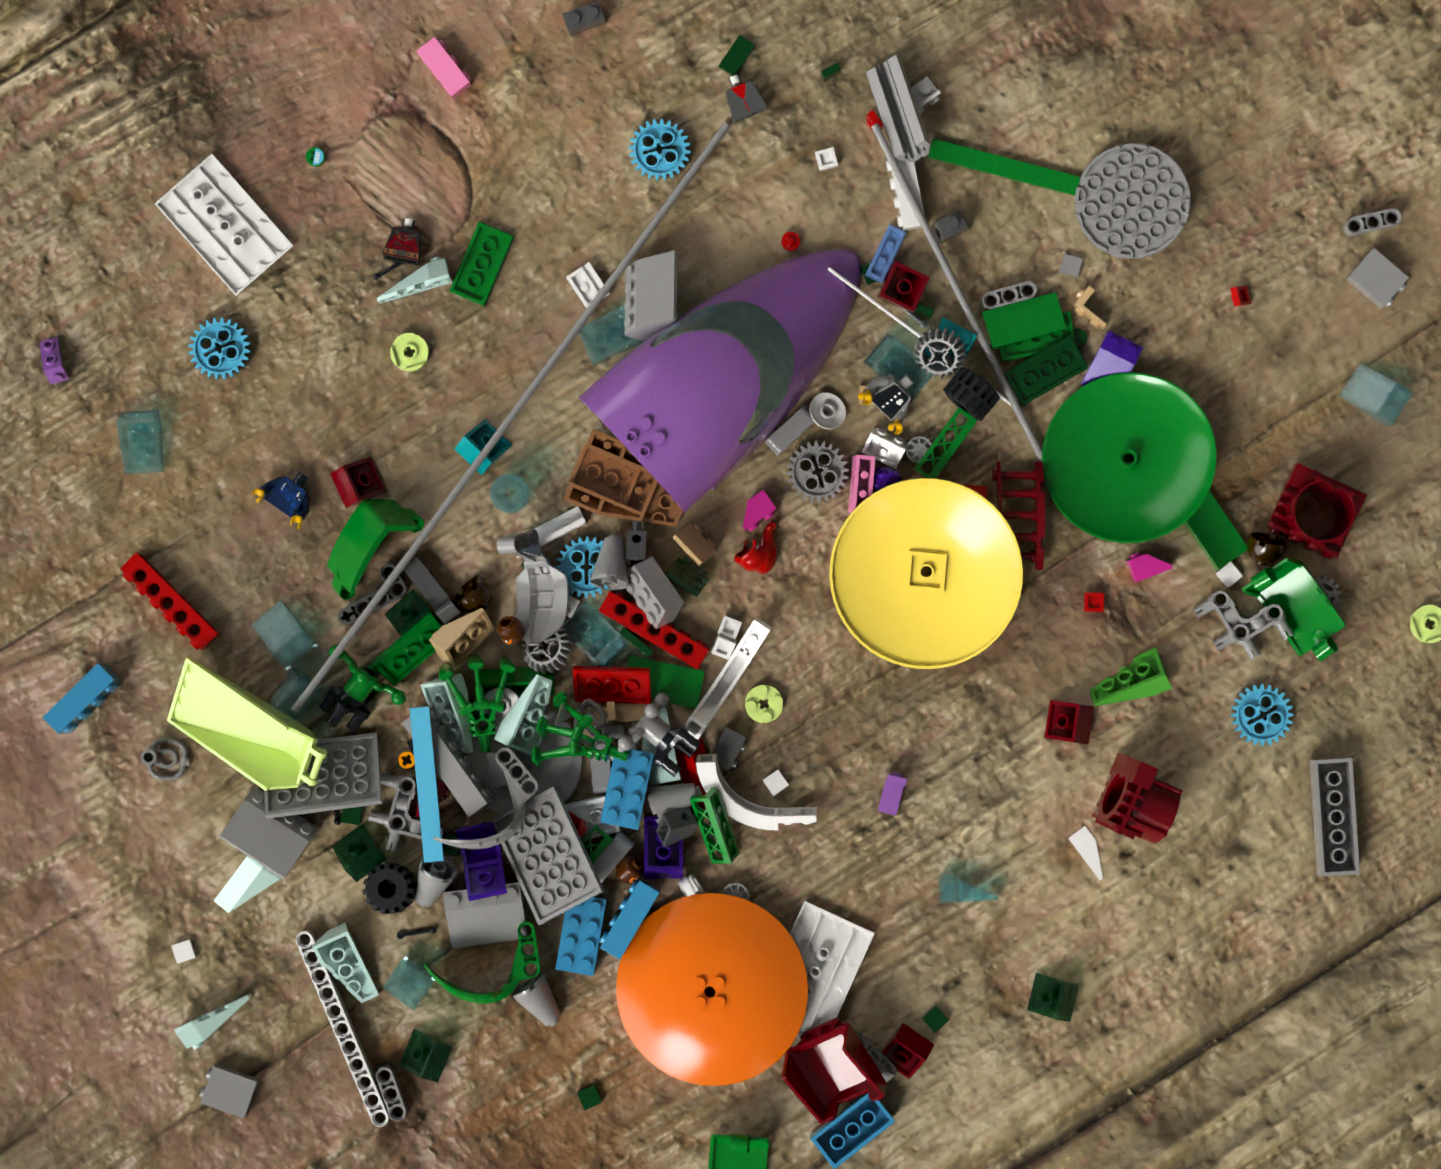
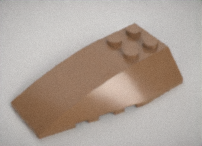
M595 429L591 431L568 480L564 500L598 515L676 527L683 510L676 504L668 492L619 439Z

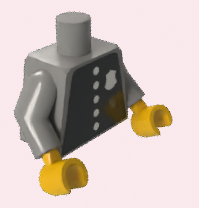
M893 374L875 377L866 387L865 393L860 392L858 394V399H864L862 401L864 405H869L872 402L891 421L894 419L895 422L890 423L888 429L893 431L896 426L894 434H900L903 430L900 423H903L911 402L910 392L907 388L914 381L908 374L900 380Z

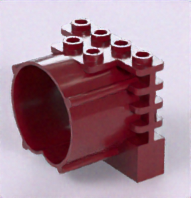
M1295 463L1286 479L1285 487L1280 494V498L1266 527L1270 528L1269 532L1280 536V534L1287 536V540L1290 542L1305 544L1304 548L1310 551L1322 552V556L1331 560L1333 557L1338 558L1367 494L1304 465ZM1307 492L1314 494L1319 501H1330L1335 508L1336 517L1332 528L1326 534L1319 537H1310L1305 534L1299 527L1295 517L1297 499L1300 495Z
M1118 753L1109 772L1112 776L1108 782L1106 781L1105 790L1101 793L1100 803L1097 802L1096 804L1099 807V815L1093 813L1091 817L1096 818L1095 823L1131 839H1134L1136 836L1156 844L1163 838H1166L1167 832L1177 815L1183 790L1156 779L1157 768Z

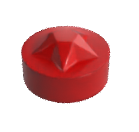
M787 232L782 236L781 245L786 251H795L800 245V237L795 232Z

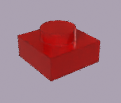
M873 110L866 114L867 121L865 122L871 130V126L877 123L880 129H883L882 121Z
M1247 285L1230 288L1234 307L1251 304Z
M1084 592L1083 612H1104V593Z

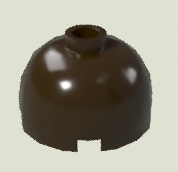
M1252 532L1248 536L1247 552L1252 559L1256 560V564L1267 566V563H1275L1282 557L1286 547L1285 540L1277 536L1274 540L1269 537L1270 534Z
M475 575L461 587L463 589L460 595L457 593L453 599V603L463 611L472 613L480 608L485 610L490 604L488 600L491 596V589L488 582L481 575Z

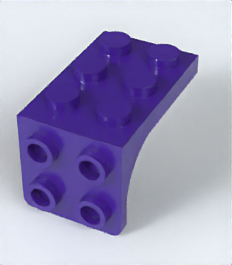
M493 822L464 826L456 830L458 840L483 839L497 834ZM501 845L476 850L461 848L469 901L506 894L507 887Z

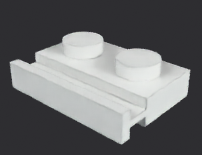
M590 262L566 277L586 308L604 285Z

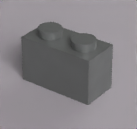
M599 1L562 13L569 36L606 24Z
M728 727L724 729L712 754H717L719 767L728 772L730 768L735 769L739 761L736 758L739 751L743 753L748 744L745 741L747 737Z

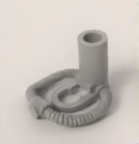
M588 698L580 706L575 707L584 716L589 714L596 723L594 728L601 730L602 735L608 734L609 738L614 737V739L624 736L622 724H605V712L594 700ZM587 705H591L598 711L601 716L600 721L593 713L585 712ZM574 718V722H573V723H574V724H573V729H574L575 726L578 725V724H577L578 721H577L575 718Z
M161 737L156 739V741L154 740L151 746L141 754V761L146 764L149 773H151L150 775L163 781L179 779L183 776L186 767L190 763L186 745L171 737ZM169 742L176 746L178 745L182 749L181 767L175 775H161L154 771L153 766L168 769L172 768L177 762V756L172 750L156 749L158 744ZM158 753L171 754L173 762L169 765L162 762L158 763Z

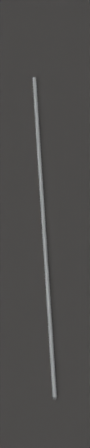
M724 122L301 694L291 708L293 711L299 712L730 128L727 123Z

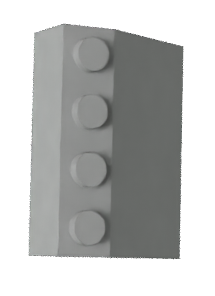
M673 250L642 258L626 267L625 336L644 342L677 320L678 251Z
M254 786L219 838L277 876L285 879L314 840L319 828L299 815L266 819L264 792Z
M519 881L506 883V894L473 901L468 899L467 888L444 891V906L452 948L518 940V926L526 922L523 892ZM523 925L521 928V932L525 936H528L527 925Z

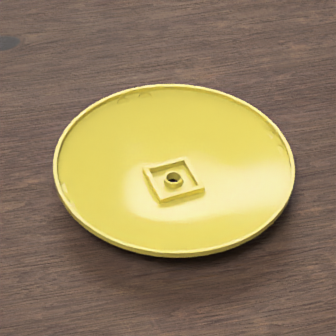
M916 478L896 482L874 492L853 510L844 522L835 540L830 560L829 578L831 593L838 614L844 625L860 644L870 652L891 663L916 669H935L956 665L969 660L988 648L1002 634L1011 621L1020 599L1023 567L1016 537L1007 520L990 501L959 483L937 478ZM922 567H930L932 569L931 575H922Z

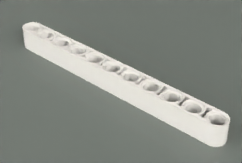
M303 930L296 936L298 949L370 1119L375 1126L383 1127L390 1120V1116L377 1080L331 972L326 967L324 968L319 960L312 962L309 959V953L314 952L312 945L317 941L316 936L311 930ZM303 934H307L310 937L309 944H304L301 941ZM317 970L325 972L323 980L317 978ZM325 988L332 989V997L324 995L323 991ZM333 1005L340 1008L339 1015H334L331 1012ZM340 1023H345L348 1026L346 1033H342L339 1030ZM347 1041L355 1043V1050L347 1049ZM355 1059L362 1060V1068L354 1066ZM368 1077L371 1084L364 1086L361 1083V1078ZM369 1095H376L378 1103L372 1104L369 1101ZM379 1112L385 1114L386 1120L383 1122L378 1121L376 1114Z

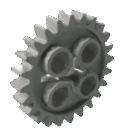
M815 441L814 446L807 442L806 449L801 445V452L794 451L797 457H790L793 464H787V467L792 469V471L786 473L792 476L788 483L794 482L791 489H798L797 496L803 493V500L809 496L811 503L814 498H817L818 503H820L821 498L828 502L829 495L835 498V491L841 493L839 486H846L842 480H847L848 477L843 474L848 472L849 469L843 468L847 464V461H841L844 454L838 456L839 449L831 450L832 444L828 448L825 447V441H823L821 446H818L817 441ZM811 456L815 457L818 469L823 470L820 476L824 488L820 487L818 476L812 473L815 471ZM819 456H828L829 463L826 465L820 464L818 461ZM802 461L810 462V470H802L800 463ZM832 473L835 476V481L827 483L824 479L825 474ZM814 479L817 482L816 488L809 489L806 486V481Z

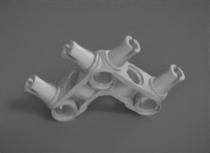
M1217 590L1208 596L1207 601L1193 608L1195 613L1200 611L1196 614L1199 619L1212 610L1217 611L1228 629L1225 635L1213 640L1214 645H1218L1216 647L1218 651L1232 643L1243 646L1250 660L1255 658L1251 650L1254 651L1256 656L1261 654L1252 639L1253 636L1272 625L1276 626L1283 640L1288 639L1285 630L1290 637L1295 634L1286 621L1287 615L1277 603L1266 605L1260 608L1256 614L1249 618H1244L1240 616L1235 608V602L1231 596L1224 590ZM1218 594H1224L1226 602L1219 604L1216 602L1215 597ZM1272 607L1280 610V614L1277 617L1269 615V610ZM1238 627L1246 629V634L1243 637L1235 634V630Z
M381 772L380 777L387 779H381V784L394 787L396 790L393 803L388 814L371 809L370 815L377 817L369 816L368 821L385 825L389 832L385 849L397 852L400 836L407 835L422 839L420 820L413 818L410 813L412 801L417 793V782L415 778L410 776H394ZM405 780H410L413 784L410 791L405 790L403 787ZM396 817L401 818L403 821V825L400 828L395 827L393 824V820ZM441 825V836L443 839L445 830L444 827Z

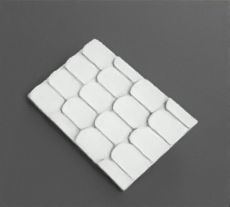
M212 153L154 203L235 296L293 246Z
M804 901L790 931L803 957L808 978V1003L803 1024L797 1035L799 1038L804 1032L837 1018L875 934Z

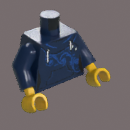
M301 472L297 474L293 481L286 476L268 481L260 488L254 489L251 497L254 494L259 496L256 502L259 503L263 498L291 517L290 526L296 522L298 523L297 529L301 528L302 521L310 512L309 492L302 488L308 477Z

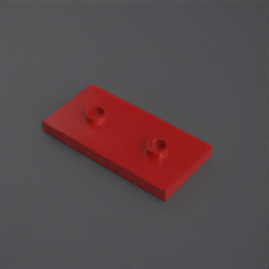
M573 666L575 702H583L588 698L596 703L614 701L615 703L650 704L652 701L650 668Z

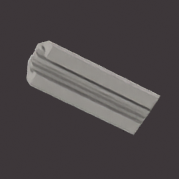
M898 53L882 64L870 69L866 74L894 157L898 161L915 162L919 158L928 155L930 143L905 68Z

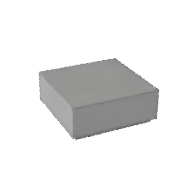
M1064 254L1059 273L1077 278L1083 259Z

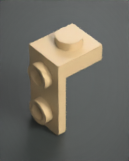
M1090 286L1086 290L1082 288L1075 296L1078 300L1073 305L1076 308L1074 311L1081 317L1086 316L1091 320L1089 323L1095 328L1104 329L1107 324L1083 306L1095 290Z
M614 701L606 702L607 707H603L605 719L608 718L609 724L639 721L645 714L646 704H615Z

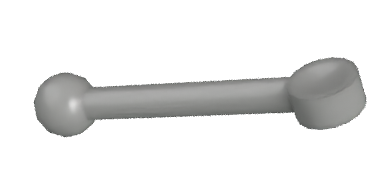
M902 309L905 313H907L914 320L920 323V326L922 328L927 326V322L925 320H921L912 312Z

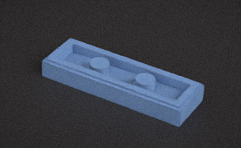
M889 224L865 274L866 277L881 284L883 283L907 232Z

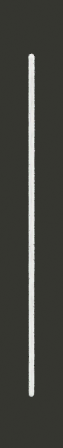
M831 267L828 268V271H830L840 280L845 282L847 285H849L851 288H853L855 291H857L859 294H861L875 306L880 308L882 311H884L886 314H888L890 317H892L906 329L911 331L917 337H922L920 333H918L904 321L899 319L897 316H895L893 313H891L889 310H887L885 307H883L869 295L864 293L862 290H860L858 287H856L854 284H852L850 281H848L834 269H832ZM996 391L999 397L1011 406L1009 400Z

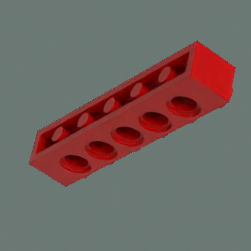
M136 552L120 568L124 572L122 576L128 582L133 581L137 585L135 589L142 596L146 594L151 599L149 603L156 610L160 608L164 612L162 616L169 623L173 621L178 626L176 630L183 637L187 635L191 639L189 643L196 650L199 648L205 650L220 635L140 553ZM140 571H145L146 573L144 581L138 579ZM154 584H158L160 587V591L156 595L151 591ZM169 597L173 599V606L171 608L165 606V600ZM181 611H185L187 614V619L184 622H181L178 618ZM196 624L201 629L198 635L192 633V627Z
M616 590L614 593L611 591L608 593L598 610L599 612L698 670L709 651L706 648L708 644L699 639L696 642L690 639L691 634L682 629L678 632L673 629L675 625L671 622L660 627L658 634H651L649 631L651 624L648 622L644 611L638 607L635 601L631 600L629 603L624 600L625 595ZM619 604L627 606V612L624 615H620L616 611ZM635 614L643 615L644 621L642 624L637 625L633 622ZM669 633H674L677 636V641L674 644L666 642V636ZM685 643L693 645L692 653L685 654L682 647Z

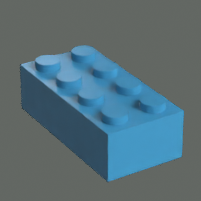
M97 663L42 718L58 734H67L68 732L71 734L77 729V723L80 720H85L92 714L91 709L93 707L100 706L106 700L105 696L109 692L113 693L120 686L118 683L122 679L106 663Z
M630 749L629 758L626 762L613 757L600 822L638 830L654 753Z
M641 878L638 882H633L629 889L630 897L623 899L619 906V909H621L620 914L617 915L615 913L609 924L611 926L610 931L605 930L599 941L602 943L601 949L618 959H621L660 892V889Z
M595 896L565 912L555 970L594 976L607 898Z
M868 1093L860 1095L837 1113L833 1121L826 1122L810 1135V1139L833 1169H836L893 1124L895 1119L880 1100L871 1101Z

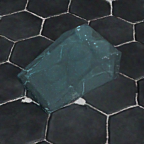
M624 305L585 325L579 331L592 364L601 362L643 343V341L625 336Z
M888 333L863 362L879 377L893 374L900 380L908 374L914 381L907 388L910 392L911 401L933 376L932 372L926 375L927 369L920 370L921 364H916L918 358L914 357V354Z
M1359 364L1339 396L1381 424L1389 427L1393 425L1413 393L1397 382Z
M159 410L121 412L116 421L125 474L163 472L162 426Z
M282 601L252 624V627L285 669L291 668L318 645Z
M587 601L577 609L573 618H569L562 626L566 629V633L570 634V639L598 667H607L630 644Z

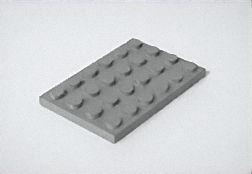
M377 732L318 740L316 746L326 749L328 753L321 764L317 776L319 778L317 785L311 786L303 782L298 788L264 790L266 819L382 804ZM312 755L307 770L309 774L311 773L316 758L314 755Z
M553 786L526 801L523 824L511 838L501 844L538 925H542L605 890L557 786ZM514 808L491 820L494 823L497 834L506 829L512 822L513 814L515 813Z

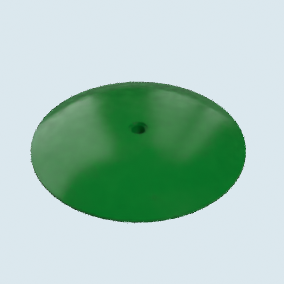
M1119 373L1105 376L1086 384L1074 392L1061 405L1051 420L1042 449L1044 480L1056 507L1080 530L1099 539L1117 543H1139L1157 539L1169 534L1188 521L1196 513L1209 493L1217 462L1214 434L1206 415L1197 402L1177 385L1160 377L1143 373ZM1132 455L1134 461L1126 463L1124 462L1125 457Z

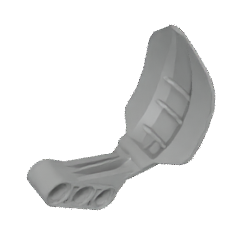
M535 529L514 531L497 539V550L500 554H513L524 558L525 569L516 578V617L525 629V635L522 639L529 646H537L556 633L566 620L569 605L568 577L563 571L552 566L540 551L539 536Z
M501 748L495 756V761L505 774L515 809L512 822L508 827L496 835L483 839L448 840L434 836V840L462 849H486L505 842L519 830L523 824L525 803L537 792L538 783L511 749ZM500 753H508L509 761L502 762L499 758ZM512 768H520L522 775L514 777L511 772ZM526 782L533 784L534 790L532 792L525 791L524 784Z

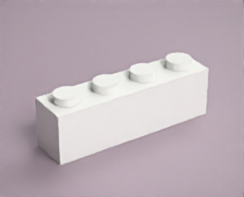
M885 160L887 171H891L892 178L889 179L890 188L895 190L896 197H893L894 207L899 210V216H897L898 227H902L903 231L922 228L888 160ZM897 160L924 214L914 162Z

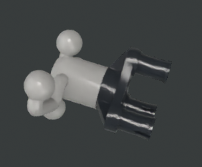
M659 693L655 697V704L650 703L646 705L643 717L636 725L630 727L629 736L619 738L618 751L623 753L630 750L643 736L656 747L654 764L658 767L661 766L675 777L681 767L668 758V753L673 748H677L690 758L702 742L691 735L686 727L673 729L658 717L660 709L668 706L670 702L667 694Z

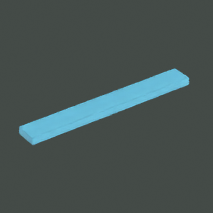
M429 706L410 708L424 863L444 861L442 843L433 839L434 836L437 838H442L430 708Z

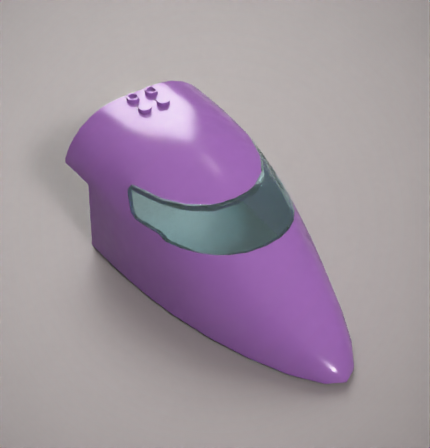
M843 249L810 253L772 266L729 286L682 315L626 355L579 396V399L591 412H594L668 492L676 504L686 512L710 489L714 491L763 444L791 412L816 378L842 333L857 295V291L828 271V268L831 267L858 287L862 272L858 254Z

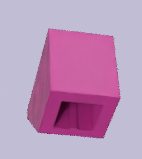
M764 490L747 501L743 523L744 531L748 529L750 532L760 526L758 524L759 521L762 519L767 521L775 515L774 511L777 508Z

